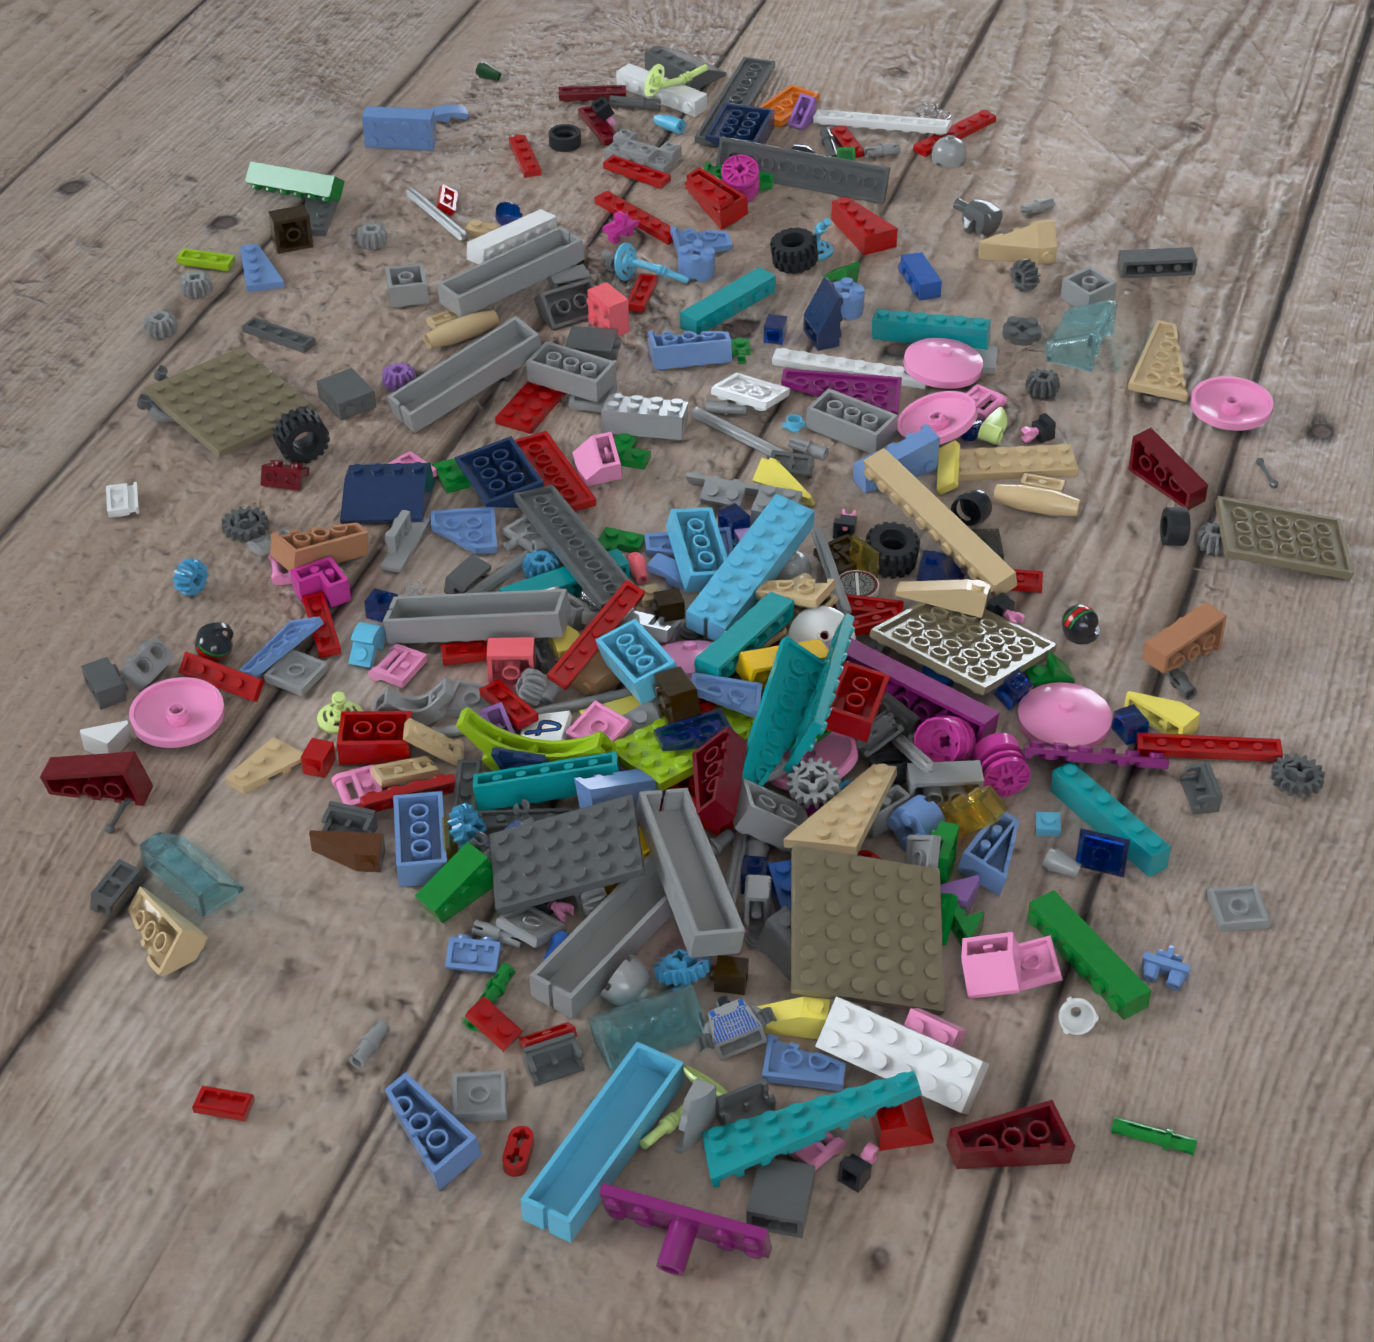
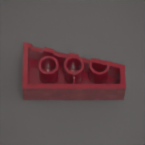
M1152 428L1133 436L1128 466L1129 471L1188 510L1206 501L1208 484Z
M729 726L692 753L696 812L716 830L729 824L736 817L748 744L746 740Z
M135 751L50 757L40 776L50 795L79 798L80 795H86L92 798V800L101 801L102 797L112 798L115 803H121L125 798H130L131 801H135V805L139 806L145 805L153 788V784Z
M1053 1100L950 1128L946 1143L956 1169L1068 1164L1071 1162L1076 1147Z

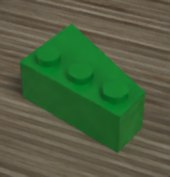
M467 842L427 882L415 897L426 911L441 923H444L494 888L492 864L487 856Z

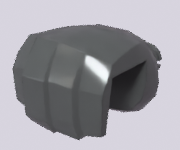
M957 198L954 201L953 208L963 213L962 222L964 223L966 233H973L976 223V233L983 234L984 236L990 235L998 229L1003 214L1001 209L993 203L983 199H974L970 203L965 202L961 198Z

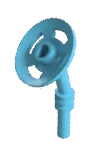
M825 218L814 228L818 253L824 252L818 254V261L831 257L834 252V248L829 242L820 240L821 235L827 231L828 226L831 224L829 218Z
M630 243L621 244L616 251L614 267L616 275L620 280H630L635 273L636 267L656 272V275L659 274L664 278L669 277L685 284L689 280L688 276L669 270V267L665 268L661 264L656 265L637 259L635 248Z

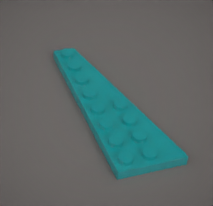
M848 613L845 614L835 630L829 646V652L822 665L823 669L816 681L818 683L816 687L817 692L813 691L803 715V721L795 736L797 739L790 749L789 754L791 757L783 768L788 773H793L792 767L799 764L806 751H812L817 741V734L821 736L828 723L825 721L832 710L830 706L835 699L836 694L834 692L839 685L840 680L838 678L844 667L842 664L847 657L845 652L850 646L851 640L849 639L855 629L852 626L854 616Z
M788 636L781 639L747 741L742 779L744 778L762 787L795 739L803 721V715L813 691L817 692L816 687L818 683L816 681L823 669L824 661Z
M915 1071L901 1072L896 1076L883 1080H874L869 1084L855 1088H846L838 1093L822 1095L807 1102L794 1103L786 1108L766 1111L762 1115L748 1119H739L734 1123L715 1126L703 1131L702 1137L713 1188L721 1186L719 1181L735 1174L739 1178L745 1175L744 1170L751 1166L761 1164L763 1167L771 1163L770 1161L780 1153L783 1155L787 1153L792 1154L825 1139V1133L835 1128L847 1129L850 1127L849 1122L857 1118L865 1117L869 1119L875 1116L874 1114L884 1106L886 1108L895 1107L922 1095Z

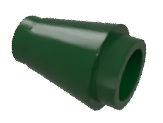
M486 62L478 63L475 73L479 78L500 80L501 71H498Z

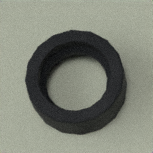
M560 124L548 131L549 146L555 151L570 152L581 146V130L575 125Z
M899 750L878 751L868 758L869 767L873 764L897 766V776L893 784L906 782L907 763L912 762Z

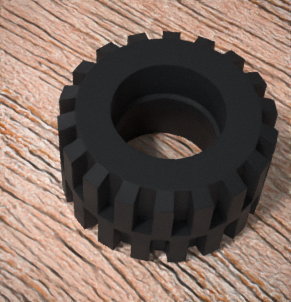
M791 227L786 230L783 229L781 232H777L770 241L772 263L778 271H784L788 274L802 273L805 270H810L818 262L816 236L812 231H807L806 228Z
M300 407L295 411L291 409L288 414L284 413L281 415V420L278 419L276 421L277 426L273 428V438L284 458L290 462H305L308 464L311 460H317L319 455L322 456L324 454L323 450L329 446L327 442H330L328 429L320 416L315 411H310L309 408L302 410ZM308 432L303 438L295 440L301 433Z
M893 521L892 523L883 522L882 525L878 523L875 525V528L872 527L866 535L863 553L864 563L867 565V568L870 571L873 570V573L876 575H882L883 578L888 576L891 579H896V576L902 578L905 574L909 575L916 567L920 549V539H918L917 533L913 532L911 527L907 528L905 524H897V522Z

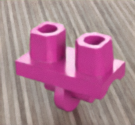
M617 211L614 214V220L602 228L603 232L608 234V240L617 244L621 242V235L625 237L633 235V228L639 226V221L632 220L627 213L624 214L622 211Z

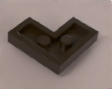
M847 533L828 542L839 576L847 571L857 570V563L849 557L861 551V544ZM814 548L813 556L820 561L817 550Z

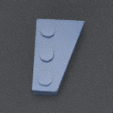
M640 769L613 772V775L607 776L598 774L594 775L593 778L582 779L581 777L574 778L580 809L631 794L634 797L637 808L640 792L657 790L655 779Z
M998 808L963 852L957 872L966 877L978 875L980 878L979 885L1000 896L1007 878L1020 820Z

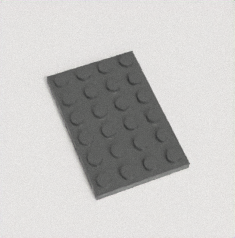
M632 794L490 834L495 909L498 915L645 875L636 804Z

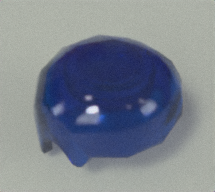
M501 202L496 206L495 218L502 226L523 216V213L520 212V206L512 202Z

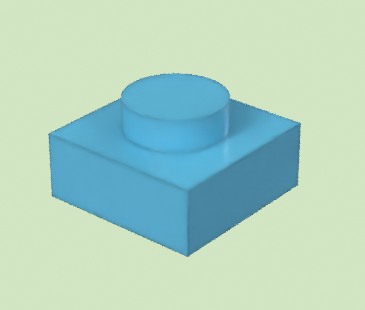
M1036 811V836L1060 837V812Z

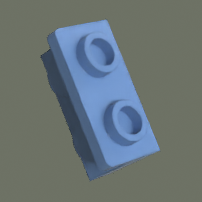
M464 934L450 937L445 968L447 970L496 974L500 953H503L504 948L501 942H498V939L492 937H483L482 940H476L472 936Z

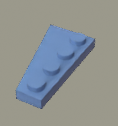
M258 244L240 246L247 292L285 288L283 279Z
M730 527L719 528L728 557L733 550ZM667 532L644 534L647 556H655L657 553L675 559Z
M318 616L289 621L239 671L260 678L265 670L324 624L322 619Z

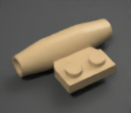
M447 310L426 318L427 325L432 330L424 334V341L429 349L453 345L479 336L499 324V318L494 310L471 313L462 317Z
M1024 473L1020 485L996 484L993 501L1014 509L1049 516H1077L1080 507V499L1063 494L1065 480Z

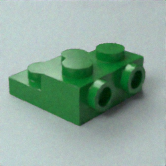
M940 821L937 830H932L931 835L941 836L938 860L940 885L949 882L956 861L959 825Z

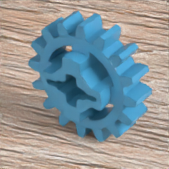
M464 803L453 807L452 812L449 813L452 819L448 821L449 825L452 826L450 834L454 838L453 842L458 843V850L467 842H470L472 838H475L477 832L485 834L484 831H487L483 818L478 817V810L474 811L473 805Z
M683 949L675 950L673 954L668 953L667 957H660V962L654 963L655 977L658 979V982H664L665 985L674 983V986L679 984L686 986L691 984V981L696 982L698 978L706 977V973H709L711 968L709 956L690 958L688 951H683Z

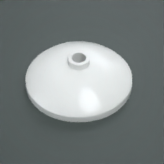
M827 606L808 608L798 614L793 620L788 631V637L795 642L820 639L828 649L835 630L845 615ZM855 632L851 636L854 640H856ZM826 633L828 635V639H822L820 637V634Z

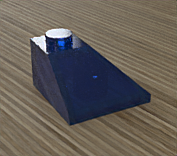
M923 550L917 581L965 579V573L945 553Z
M1081 828L1075 861L1082 864L1081 868L1124 878L1130 839Z

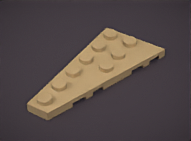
M1157 320L1128 383V390L1187 402L1188 395L1185 390L1186 383L1183 377L1184 371L1180 346L1178 345L1176 324Z
M873 764L786 836L783 839L784 847L793 848L797 845L857 855L897 776V766H888L886 764Z

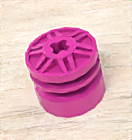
M740 154L728 158L722 165V181L746 195L748 203L758 195L760 190L758 164L747 155Z
M956 716L927 719L918 726L914 734V745L933 762L967 761L971 757V751L976 744L973 728L967 721Z
M1006 733L991 734L976 743L971 751V760H980L984 790L990 796L1000 798L1011 796L1021 791L1028 784L1031 778V770L1014 736Z

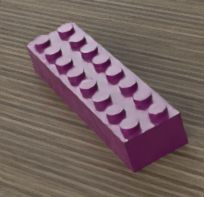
M850 637L851 643L845 652L847 653L845 661L889 674L890 679L887 692L920 717L914 729L915 731L927 719L956 716L967 721L973 728L976 743L984 737L995 734L1000 712Z

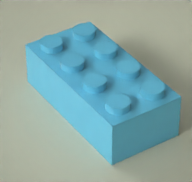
M712 507L671 509L666 529L685 593L701 592L727 558Z
M636 619L595 639L604 663L641 705L655 698L652 687L655 684L654 674L677 668L676 662Z

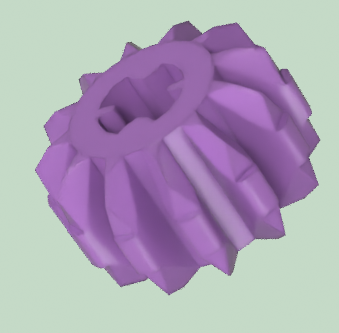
M403 362L387 365V368H384L382 373L384 387L388 391L394 390V392L416 378L414 368L410 364L404 365Z

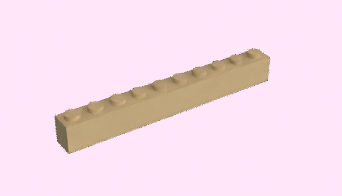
M885 448L864 460V474L869 481L873 480L882 493L885 492L894 505L898 504L902 508L903 513L908 518L911 517L920 530L924 529L928 533L929 538L934 543L937 542L946 555L950 554L956 564L968 572L972 580H981L991 585L989 594L993 597L1002 592L1007 593L1017 586L1016 572Z

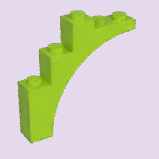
M469 707L461 710L456 725L462 734L484 752L482 761L492 771L500 770L491 756L493 748L543 754L549 762L615 752L617 745L602 731L582 738L554 741L517 735L488 722Z

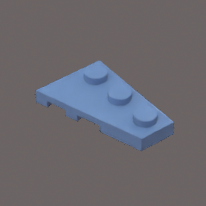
M670 226V233L677 255L680 246L691 244L695 240H702L704 244L711 246L715 252L732 250V242L728 232L714 230L697 232L694 231V228H687L686 231L677 230V227Z
M692 673L691 681L697 688L699 698L750 717H756L761 702L762 683Z
M769 1033L762 1071V1079L765 1078L767 1083L843 1091L846 1063L818 1052H807L800 1049V1045L793 1042L789 1044L777 1040V1036Z

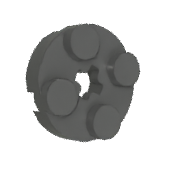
M1010 316L1003 325L1002 335L1005 340L1006 337L1010 339V343L1014 345L1029 346L1033 344V341L1037 340L1038 342L1040 340L1042 328L1038 324L1037 318Z

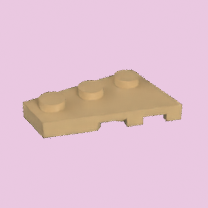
M808 579L800 584H794L793 580H769L762 583L755 591L756 599L760 600L770 592L794 600V605L812 609L817 608L834 590L836 580L827 579V583H816L815 579Z
M272 737L225 777L226 785L245 794L269 782L270 777L278 773L284 775L291 771V767L299 763L302 765L301 755L303 752Z

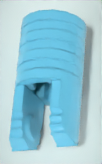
M657 114L653 118L654 123L665 130L676 134H682L685 130L686 123L683 119L665 114Z

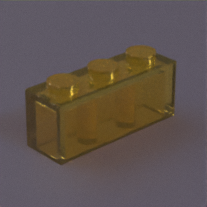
M991 785L982 789L977 787L968 795L964 796L961 794L953 802L949 803L946 801L939 806L946 822L959 825L958 839L997 823L1009 808Z

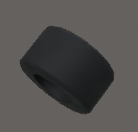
M1164 508L1160 520V536L1164 545L1184 546L1187 544L1191 527L1190 514L1187 508Z

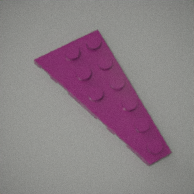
M783 368L781 386L818 397L829 388L898 415L902 377Z
M1030 740L1029 744L1024 743V758H1033V754H1037L1039 758L1058 760V757H1062L1065 761L1097 764L1110 762L1111 764L1121 766L1133 764L1134 766L1145 768H1169V759L1164 758L1163 753L1150 752L1149 756H1141L1140 751L1125 750V754L1116 753L1115 748L1102 747L1101 751H1093L1092 746L1077 745V749L1069 748L1067 743L1054 742L1053 746H1045L1044 741Z

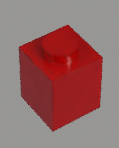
M311 738L301 755L303 774L326 778L336 760L334 742Z

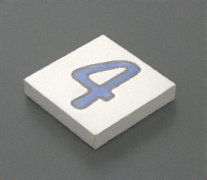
M562 711L538 714L539 720L522 728L520 733L521 736L533 739L565 740V732L569 729L572 720L571 712Z

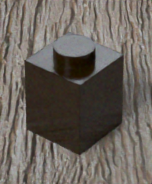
M679 588L653 592V602H650L652 615H656L657 619L664 617V622L685 619V601Z
M718 955L716 965H711L709 979L714 981V992L745 995L749 975V958Z

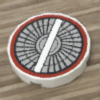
M852 570L840 575L846 594L869 597L878 596L879 582L873 574L866 571Z

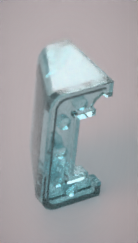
M1108 300L1069 308L1068 311H1064L1059 327L1051 341L1046 343L1044 350L1047 353L1046 361L1092 372L1095 365L1094 355H1098L1099 345L1105 335L1111 336L1114 331L1117 302Z

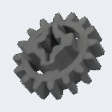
M250 506L246 509L239 507L237 511L232 509L231 514L226 513L225 518H222V531L225 533L226 538L231 537L232 541L239 539L240 543L244 539L250 541L252 540L251 538H258L259 534L265 535V530L269 529L268 516L265 515L264 510L259 511L258 507L251 509Z
M1297 753L1294 754V757L1285 754L1284 759L1279 757L1277 758V763H1273L1270 778L1274 780V786H1280V792L1288 791V796L1297 794L1298 798H1301L1302 794H1305L1307 797H1311L1312 792L1318 794L1319 788L1322 789L1325 772L1322 771V765H1315V759L1307 760V755H1304L1302 758Z

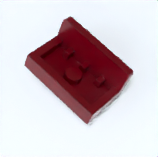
M271 460L270 463L262 465L260 484L261 486L299 491L302 487V478L309 476L310 468L303 467V463L291 462L290 465H286L281 460Z

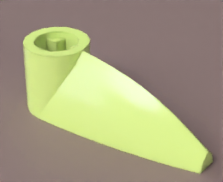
M1001 406L982 423L978 439L999 445L1007 426V416Z

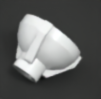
M1072 997L1067 998V1002L1061 1006L1058 1014L1063 1032L1073 1035L1087 1033L1093 1028L1095 1022H1098L1099 1018L1090 1002L1081 998L1072 999ZM1072 1008H1079L1077 1012H1071Z

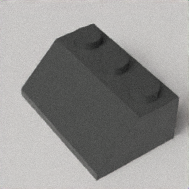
M592 278L541 292L534 298L540 317L552 330L588 319V289L595 287Z

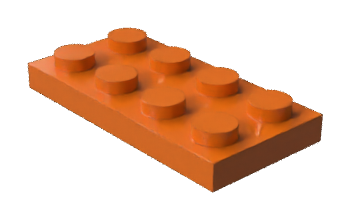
M791 84L761 105L760 108L774 109V126L782 127L788 123L801 93L815 97L817 101L820 99V94Z

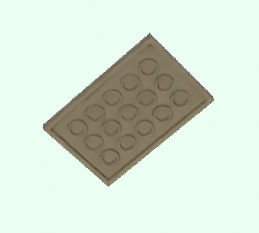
M1217 496L1215 506L1226 558L1287 568L1294 571L1309 572L1316 575L1331 576L1337 579H1352L1354 571L1341 518Z

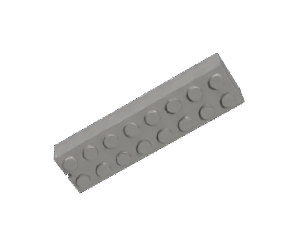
M559 226L438 283L440 304L459 317L484 309L492 303L499 302L509 295H513L538 281L545 280L547 277L584 260L583 240Z
M513 317L387 396L392 414L401 422H404L414 433L420 431L524 365L542 346L539 334L518 317Z
M567 589L397 596L393 598L389 606V610L383 620V625L388 643L400 645L406 643L488 641V638H558L564 635L571 614V607Z
M667 789L662 811L660 812L662 791L640 792L636 808L637 819L689 957L696 958L740 953L745 929L688 789Z
M651 853L643 860L645 875L622 881L529 975L532 997L548 1006L553 1004L555 1010L573 1019L608 983L625 959L628 960L630 954L635 955L673 915Z

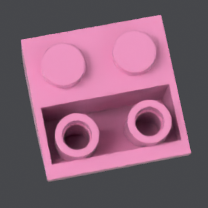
M612 432L589 437L573 452L578 475L587 486L622 479L621 463Z
M1013 932L962 938L961 960L969 999L1020 993L1021 948Z
M911 1008L904 1023V1026L958 1050L967 1032L966 1029L921 1008Z

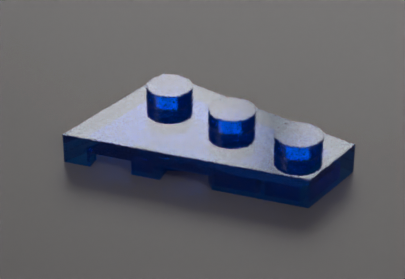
M721 708L653 730L654 737L664 752L698 749L727 726L732 728Z

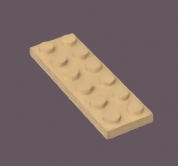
M1071 444L976 449L960 448L958 481L1022 478L1024 473L1045 477L1078 476V466Z

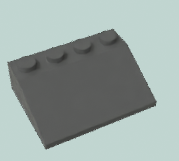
M654 46L645 51V70L650 71L656 64H661L665 71L664 77L668 79L678 78L679 75H683L687 71L690 72L706 64L708 67L707 71L692 78V81L683 84L696 90L727 75V72L682 50Z

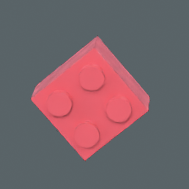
M607 282L588 289L587 304L589 314L587 317L589 323L596 328L618 329V336L628 333V299Z
M534 637L488 638L487 667L489 683L499 679L510 690H515V685L521 673L527 668L536 669Z

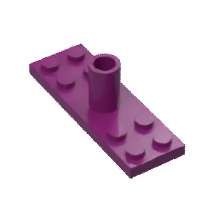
M602 1183L599 1195L610 1217L617 1220L632 1219L635 1220L636 1224L645 1228H651L653 1225L667 1229L656 1263V1267L666 1273L677 1276L684 1275L695 1238L716 1243L717 1247L726 1251H733V1249L744 1251L746 1256L754 1259H761V1256L765 1258L770 1257L772 1244L768 1229Z

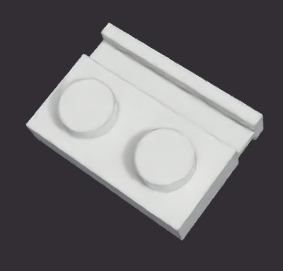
M133 482L134 485L124 483L106 486L108 518L130 515V512L140 514L137 482Z

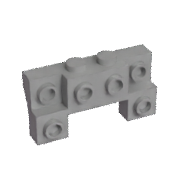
M622 128L613 136V143L604 149V159L607 160L612 155L668 174L674 162L682 156V146L672 142H666L660 148L638 142L636 132Z
M596 605L592 608L586 607L582 611L581 624L589 625L600 612ZM634 610L631 611L620 625L622 626L636 619L657 643L674 642L681 629L680 620H677L672 626H664V617H659L655 622V615Z

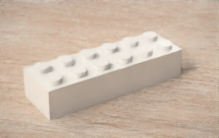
M839 997L835 998L815 1045L817 1048L885 1079L896 1076L901 1072L915 1071L923 1096L968 1115L989 1067L987 1062Z

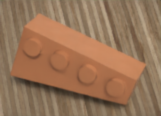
M358 523L332 525L330 530L315 527L311 528V532L299 533V530H289L287 535L272 532L270 555L288 571L331 556L336 564H339L346 560L368 555L369 532Z
M1207 602L1199 607H1195L1186 616L1180 617L1174 624L1164 628L1159 634L1145 642L1143 646V660L1164 674L1182 666L1185 660L1192 662L1199 654L1206 656L1210 654L1211 649L1220 650L1227 615Z

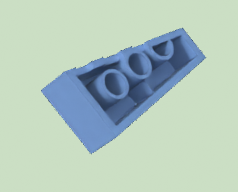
M648 331L649 354L654 370H667L668 368L675 367L686 368L693 365L705 366L712 363L724 364L732 361L731 338L727 331H702L701 335H697L692 331H684L682 335H674L672 331H664V335L655 334V331Z
M928 424L922 426L921 431L915 434L911 432L905 435L904 440L897 444L892 442L885 448L915 477L937 471L940 437ZM874 453L854 463L853 481L864 493L878 490L876 483L873 480L869 481L864 474V460Z
M406 1072L385 1089L394 1114L439 1191L482 1155L476 1136Z

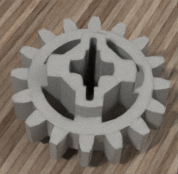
M812 757L809 758V763L801 760V767L793 766L794 774H788L789 782H787V787L791 798H795L798 805L804 802L807 809L810 804H814L815 809H818L819 803L825 805L828 798L832 799L835 796L834 792H840L839 784L841 780L837 768L832 767L830 761L824 764L821 757L817 762H814Z

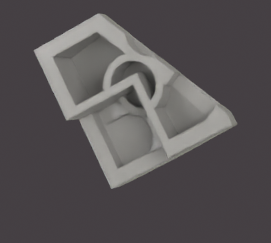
M695 1079L684 1099L683 1112L679 1124V1130L684 1132L675 1145L676 1153L683 1154L696 1145L703 1138L702 1132L709 1130L716 1120V1085L699 1079Z

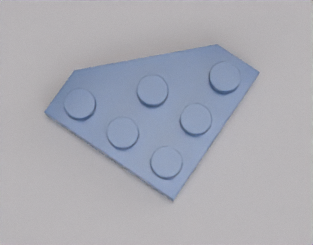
M494 507L431 511V529L433 532L476 555L498 553Z

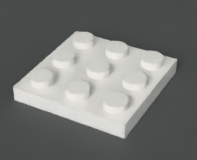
M740 373L731 375L712 386L711 394L717 396L720 400L736 401L735 403L738 405L753 406L758 411L767 410L788 397L790 393V388Z

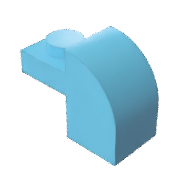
M359 622L356 625L351 637L353 646L348 664L369 669L373 668L376 651L383 650L386 639L384 626Z

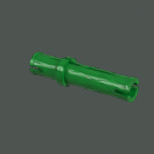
M501 964L495 976L487 981L486 988L477 1002L485 996L490 1002L495 1004L497 999L505 994L507 984L516 974V971L513 970L514 968L510 964ZM467 1018L463 1020V1024H466L465 1027L471 1031L478 1030Z
M1117 1116L1114 1118L1111 1130L1112 1134L1163 1147V1150L1166 1151L1172 1149L1194 1156L1198 1138L1175 1133L1173 1129H1159Z

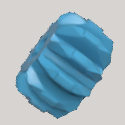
M543 549L541 551L534 550L533 553H527L526 558L523 559V569L527 579L560 568L557 555L552 554L551 550L546 552Z
M183 559L182 563H177L178 568L174 570L175 576L171 579L175 582L174 588L179 590L181 594L198 596L199 591H204V585L208 584L206 578L210 575L207 573L208 567L197 559Z

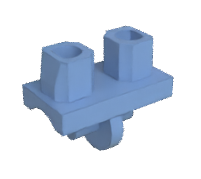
M1173 945L1169 946L1168 951L1158 949L1157 954L1145 951L1142 962L1143 980L1156 983L1160 973L1168 976L1166 982L1168 988L1180 991L1184 981L1188 982L1191 965L1182 963L1183 956L1174 954L1176 946Z

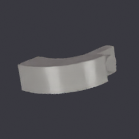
M445 677L429 693L416 697L402 695L387 687L374 699L373 711H412L413 720L424 725L434 723L446 715V704L454 696L453 681Z

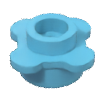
M796 414L787 416L786 422L782 423V428L788 429L793 433L800 432V429L806 426V422L802 421V417Z

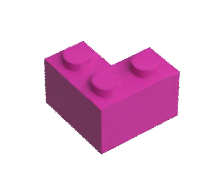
M331 556L290 570L293 591L301 602V596L324 592L325 599L330 607L351 601L349 580Z

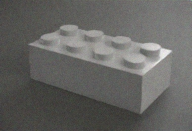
M548 341L526 361L527 379L529 382L589 401L598 402L617 382L615 361Z
M829 388L807 408L806 428L870 454L884 448L897 435L898 415Z
M614 393L608 395L601 410V433L612 432V434L618 435L626 433L630 436L682 440L688 424V402L682 399L664 400L661 397L643 398L640 395L629 397Z

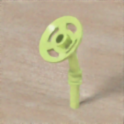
M656 64L647 75L644 86L645 95L653 97L661 88L682 83L686 84V82L692 81V78L707 71L708 67L704 64L690 72L687 71L683 75H679L678 78L664 80V67L661 64Z
M337 691L332 695V703L327 704L319 711L317 716L318 725L325 732L338 734L339 726L334 725L336 722L340 723L341 711H347L348 709L354 711L353 708L357 711L363 710L358 704L346 701L345 694ZM324 713H326L327 722L323 719Z
M687 1065L683 1067L686 1076L692 1083L695 1079H699L716 1085V1097L728 1093L726 1089L702 1072ZM683 1104L675 1112H670L661 1119L659 1125L639 1141L643 1149H648L662 1136L672 1133V1131L679 1127Z

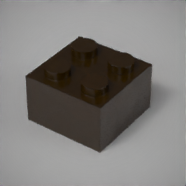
M305 205L268 211L272 242L277 254L313 247L310 215Z
M681 666L654 674L655 684L652 687L654 695L659 701V704L656 705V710L659 717L664 718L667 729H671L676 737L702 729L703 724L697 688Z

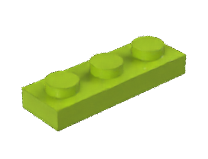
M183 248L176 257V262L187 267L194 266L203 269L229 271L236 262L235 255Z

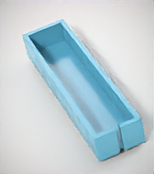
M776 493L686 610V628L704 636L707 619V638L716 641L724 631H727L749 609H752L759 601V599H756L755 591L764 581L775 580L813 529L814 510Z
M636 1042L520 1199L522 1220L542 1230H545L548 1226L549 1233L571 1243L600 1203L601 1197L599 1192L602 1183L612 1185L639 1148V1141L651 1131L684 1084V1062Z

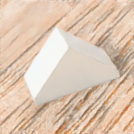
M127 720L80 730L84 750L93 754L118 753L132 740Z

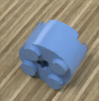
M695 240L691 244L678 248V273L688 276V281L691 282V279H697V282H704L714 276L715 250L711 246L704 244L702 240Z
M844 277L841 281L832 283L843 298V305H841L842 318H846V321H851L861 317L864 310L865 288L859 283L853 282V279L849 277Z
M914 796L896 808L887 819L889 828L893 830L896 838L899 840V846L905 852L908 835H931L932 830H937L940 821L946 822L938 805L933 801L929 803L924 800L926 796Z

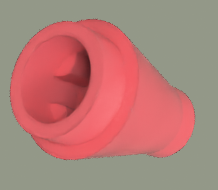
M639 552L627 555L626 559L630 563V573L637 584L642 585L648 582L649 577L647 575L645 557Z

